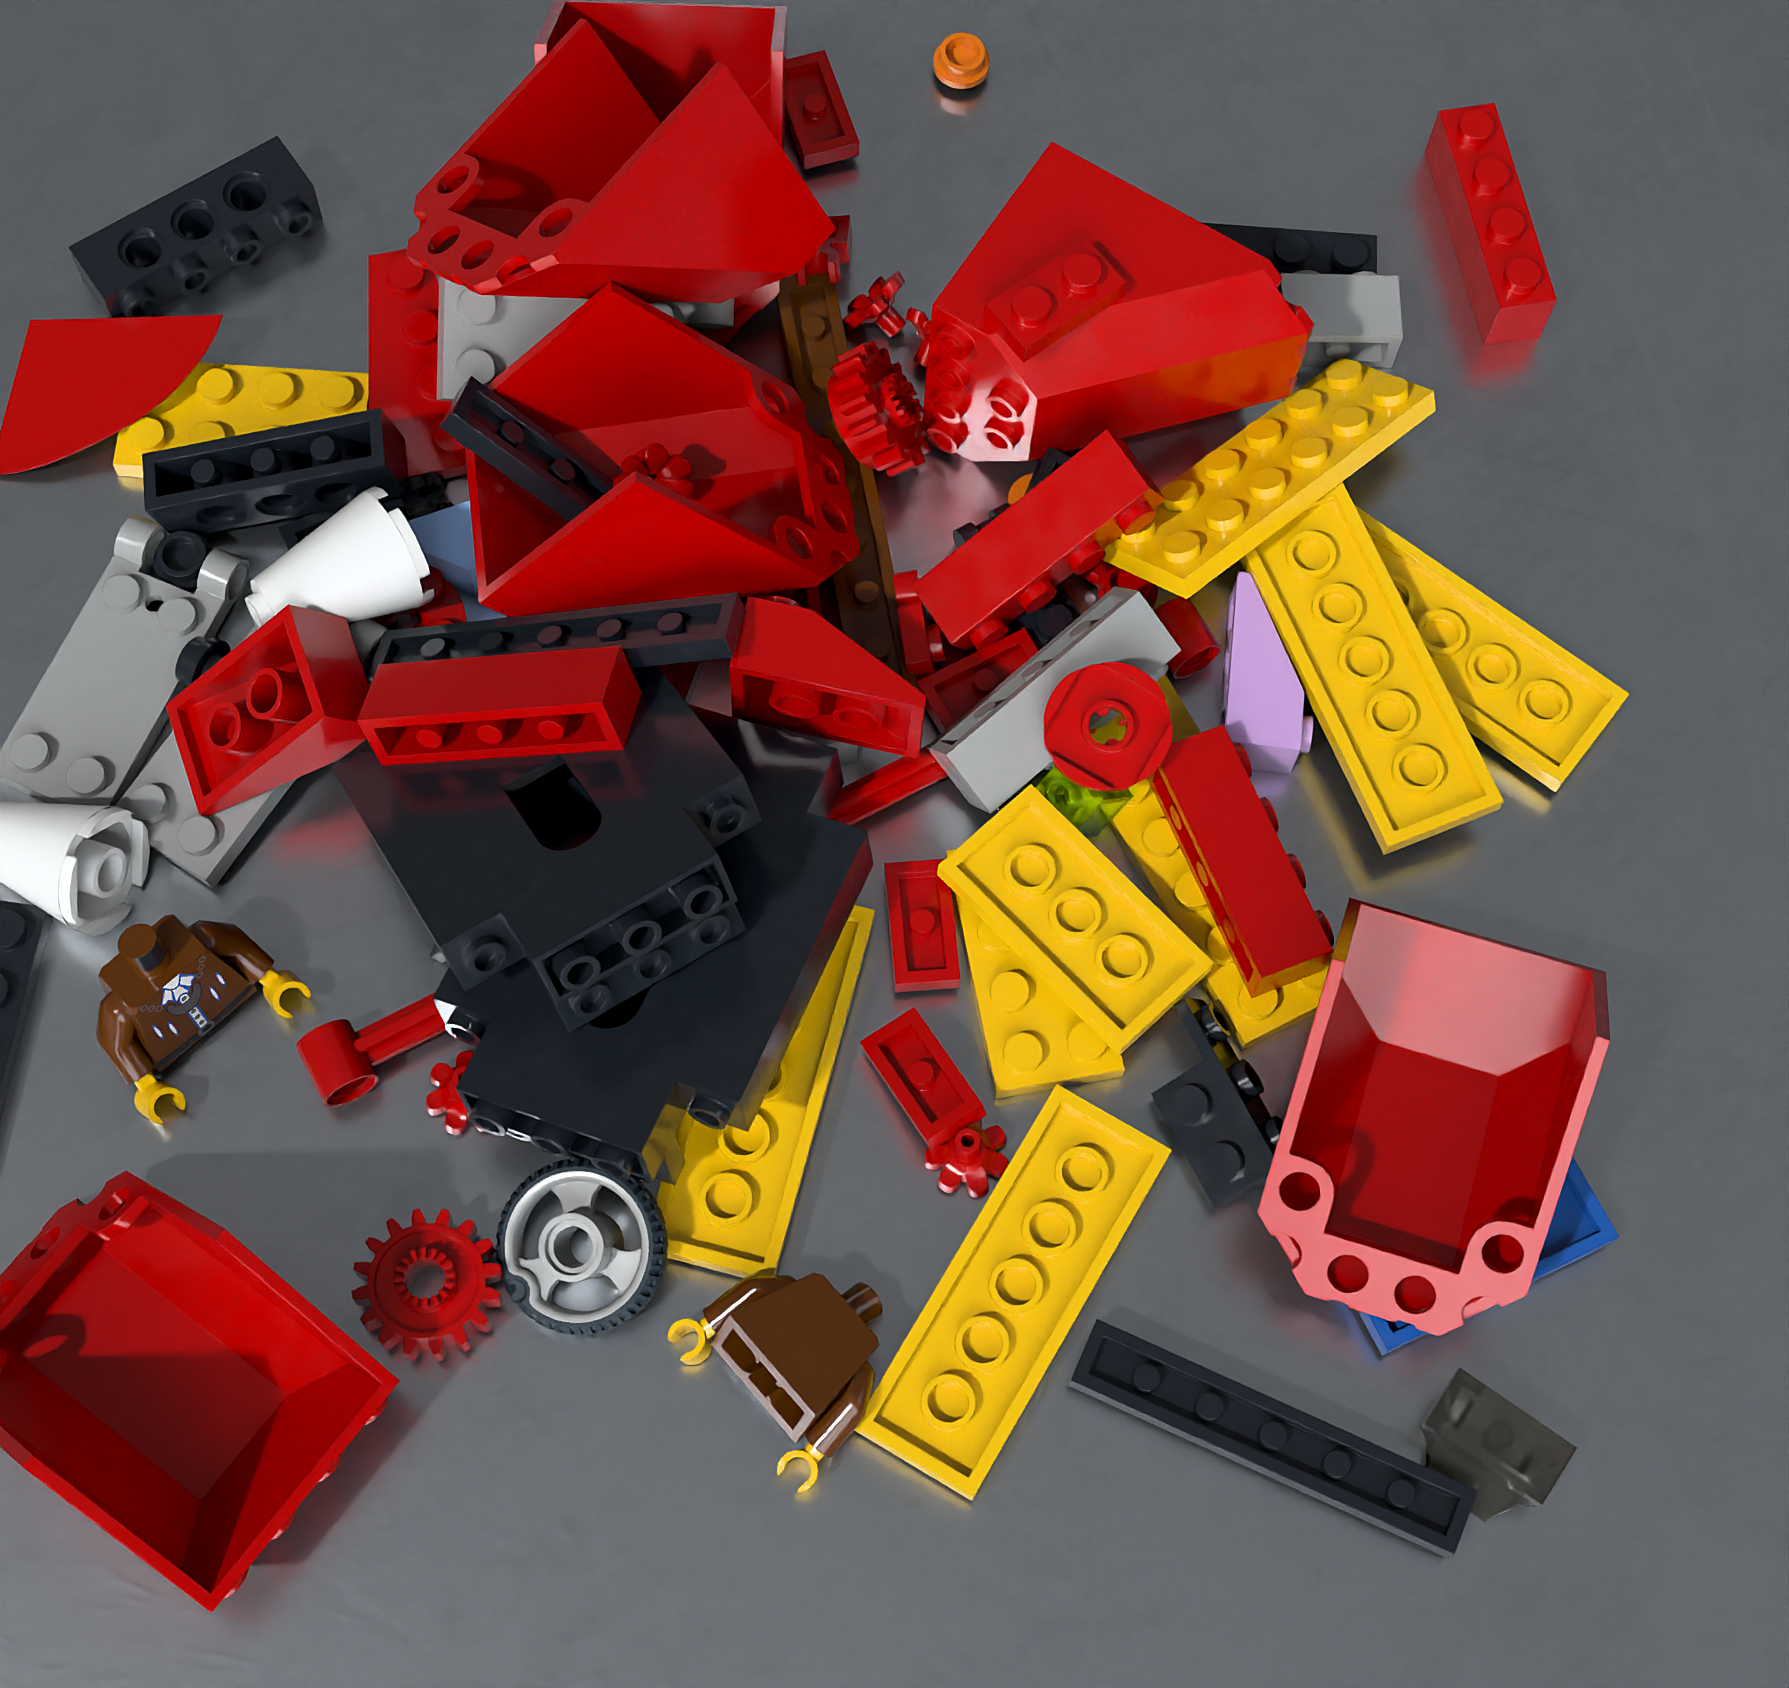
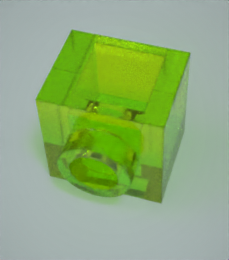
M1055 766L1036 786V789L1086 838L1096 837L1133 797L1129 789L1118 792H1095L1081 788L1066 779Z

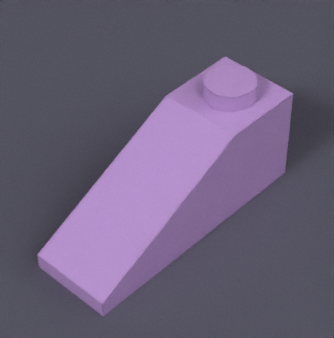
M1238 572L1229 597L1219 726L1224 725L1232 743L1239 742L1244 747L1252 770L1291 774L1299 753L1308 754L1310 750L1313 717L1303 715L1304 690L1251 573Z

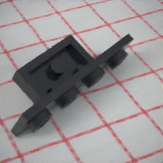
M1184 997L1175 1003L1174 1007L1204 1060L1154 1091L1151 1095L1214 1208H1224L1266 1182L1283 1121L1276 1115L1271 1117L1259 1096L1264 1092L1260 1077L1248 1061L1238 1059L1227 1038L1232 1036V1031L1222 1012L1213 1003L1207 1004L1201 999Z

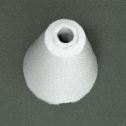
M374 486L363 491L251 580L250 584L253 594L245 597V601L258 628L288 604L346 617L347 623L417 608L431 602L434 597V588L422 591L420 583L421 578L430 575L427 561L416 536L400 509L396 508L387 513L378 502L379 499L388 495L383 489Z
M0 801V882L77 932L93 936L109 932L127 916L133 907L123 903L131 885L142 888L145 881L150 855L148 830L142 821L133 819L131 816L132 812L116 806Z

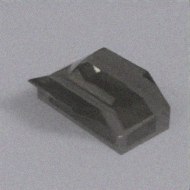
M1461 1368L1454 1372L1420 1426L1427 1442L1425 1467L1478 1490L1470 1512L1484 1522L1517 1507L1538 1508L1543 1505L1577 1449L1576 1446Z

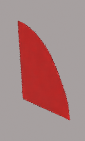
M223 315L30 320L0 430V475L18 473L45 466L92 446L141 419L172 394L194 370L216 336Z

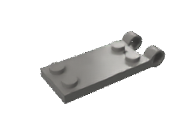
M439 276L437 401H453L458 390L470 376H473L483 385H488L589 299L479 295L468 290L463 285H457ZM734 298L722 303L645 301L691 328L730 329L734 327Z
M137 514L130 515L124 521L117 534L112 559L0 749V783L50 804L115 806L133 783L169 719L166 704L185 689L184 684L176 679L175 667L181 651L191 639L197 636L206 639L215 637L233 603L237 601L245 588L250 570L249 561L223 549H213L201 566L195 593H190L148 575L150 570L154 568L153 558L159 543L167 536V531L157 522ZM159 600L163 602L158 611L151 612L147 610L148 605L152 601Z
M371 618L355 621L349 627L368 683L370 681L367 678V673L384 631H390ZM256 623L242 642L259 629ZM172 731L115 806L132 812L131 816L133 819L144 823L148 830L150 848L211 888H214L296 779L211 816L199 815L177 741Z

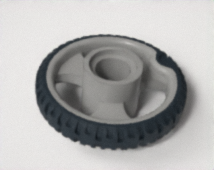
M584 1157L564 1159L548 1164L528 1176L523 1183H520L511 1194L510 1200L507 1201L500 1217L502 1218L498 1223L496 1233L497 1245H495L496 1261L501 1265L503 1272L501 1280L505 1283L506 1291L513 1302L519 1305L518 1308L530 1319H534L536 1323L545 1328L570 1335H589L608 1331L622 1325L637 1315L658 1289L668 1257V1237L664 1226L665 1220L661 1209L657 1206L656 1199L650 1190L644 1186V1183L633 1174H630L628 1179L612 1177L597 1169L590 1159ZM602 1186L614 1191L632 1210L639 1226L642 1248L636 1251L624 1250V1238L619 1225L609 1215L595 1211V1198ZM552 1190L561 1201L563 1214L549 1221L542 1230L538 1243L539 1258H524L522 1242L527 1219L539 1200ZM578 1228L588 1233L593 1245L591 1257L585 1264L579 1262L571 1251V1238ZM604 1275L615 1283L620 1295L610 1304L590 1311L571 1310L551 1302L553 1290L560 1280L577 1282Z

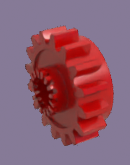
M875 341L867 344L864 342L837 356L839 362L833 365L835 373L830 376L828 381L827 393L834 422L851 453L859 462L870 469H876L877 471L885 469L889 477L901 474L925 463L924 454L928 453L930 448L923 438L927 435L926 431L928 430L926 425L920 420L923 407L920 405L919 399L913 398L917 393L912 382H907V377L902 375L900 363L892 364L888 350L885 347L879 350Z
M419 1208L414 1209L412 1212V1226L402 1229L400 1224L393 1218L387 1220L386 1225L391 1237L384 1243L376 1238L368 1237L365 1244L374 1256L372 1262H355L353 1266L356 1275L366 1281L367 1285L352 1290L351 1294L356 1305L372 1306L359 1319L367 1331L384 1326L380 1332L378 1342L385 1350H390L400 1341L403 1343V1353L408 1360L415 1361L421 1349H430L436 1361H442L445 1356V1347L456 1343L458 1347L466 1352L471 1348L468 1335L475 1328L487 1333L492 1326L485 1316L487 1307H502L503 1299L498 1291L490 1288V1284L500 1281L503 1277V1272L500 1264H484L493 1256L496 1250L489 1238L473 1244L478 1230L472 1220H466L456 1230L453 1229V1219L449 1210L442 1209L434 1224L427 1223ZM429 1272H438L445 1275L443 1288L438 1291L436 1296L434 1294L431 1298L423 1297V1299L412 1295L413 1285L420 1276Z

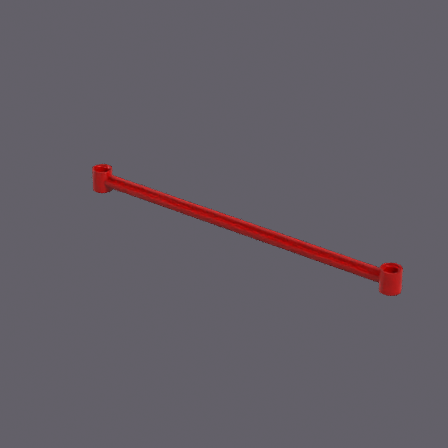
M1180 596L1169 600L1154 610V613L1181 649L1178 654L1167 662L1174 678H1185L1200 671L1220 654L1222 647L1190 598L1185 599ZM924 746L920 750L918 759L904 756L842 787L828 819L851 826L948 775L927 747ZM435 992L356 1032L349 1020L339 1019L318 1026L305 1034L297 1042L296 1050L326 1107L344 1105L363 1096L379 1081L374 1066L446 1030L445 1023L432 999Z

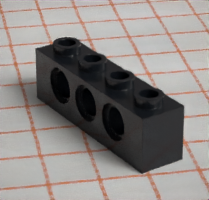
M277 135L74 243L68 248L83 282L108 318L150 317L158 308L184 294L199 291L209 280L233 267L252 262L261 252L289 237L293 238L302 235L313 224L323 218L314 185ZM251 208H257V209H254V210H251V211H246V210L251 209ZM206 235L205 237L194 239L198 236ZM154 263V264L151 265V266L142 267V266H144V265H146V264Z
M381 408L142 454L145 511L169 534L177 531L205 534L343 508L363 491L374 486L383 489L388 494L378 501L410 495L405 438Z

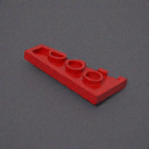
M407 249L369 255V410L381 408L405 438L408 479L421 476L429 471H436L444 479L467 475L465 447L439 427L452 401H437L439 285L436 274L431 270H425L414 265L406 256Z

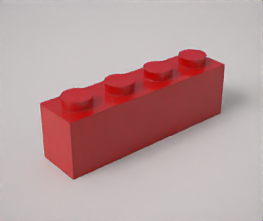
M1495 103L1440 110L1429 137L1425 155L1483 345L1539 338L1557 298Z
M1106 429L911 586L952 645L970 652L976 649L979 651L1001 640L1008 632L1006 625L1024 611L1026 613L1034 612L1049 603L1057 593L1055 587L1072 573L1082 574L1096 566L1106 555L1104 548L1123 533L1126 536L1132 535L1147 526L1156 515L1154 509L1163 503L1166 498L1126 443Z
M621 645L379 664L358 715L357 722L381 766L624 750L642 692Z
M1220 725L1171 743L1165 759L1147 779L1252 999L1321 972L1333 952L1331 946L1334 945V935L1325 914L1321 910L1314 911L1304 891L1306 888V877L1298 858L1293 853L1286 854L1276 834L1279 832V823L1272 804L1266 797L1259 799L1250 780L1252 768L1244 747L1239 742L1232 743L1224 725Z

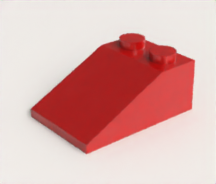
M748 596L745 606V618L733 658H731L729 666L732 717L782 730L911 758H919L927 698L925 694L812 609L802 608L797 602L786 597L770 596L761 599Z
M288 604L166 704L199 815L211 816L336 762L367 739L357 722V718L368 693L369 685L346 617Z

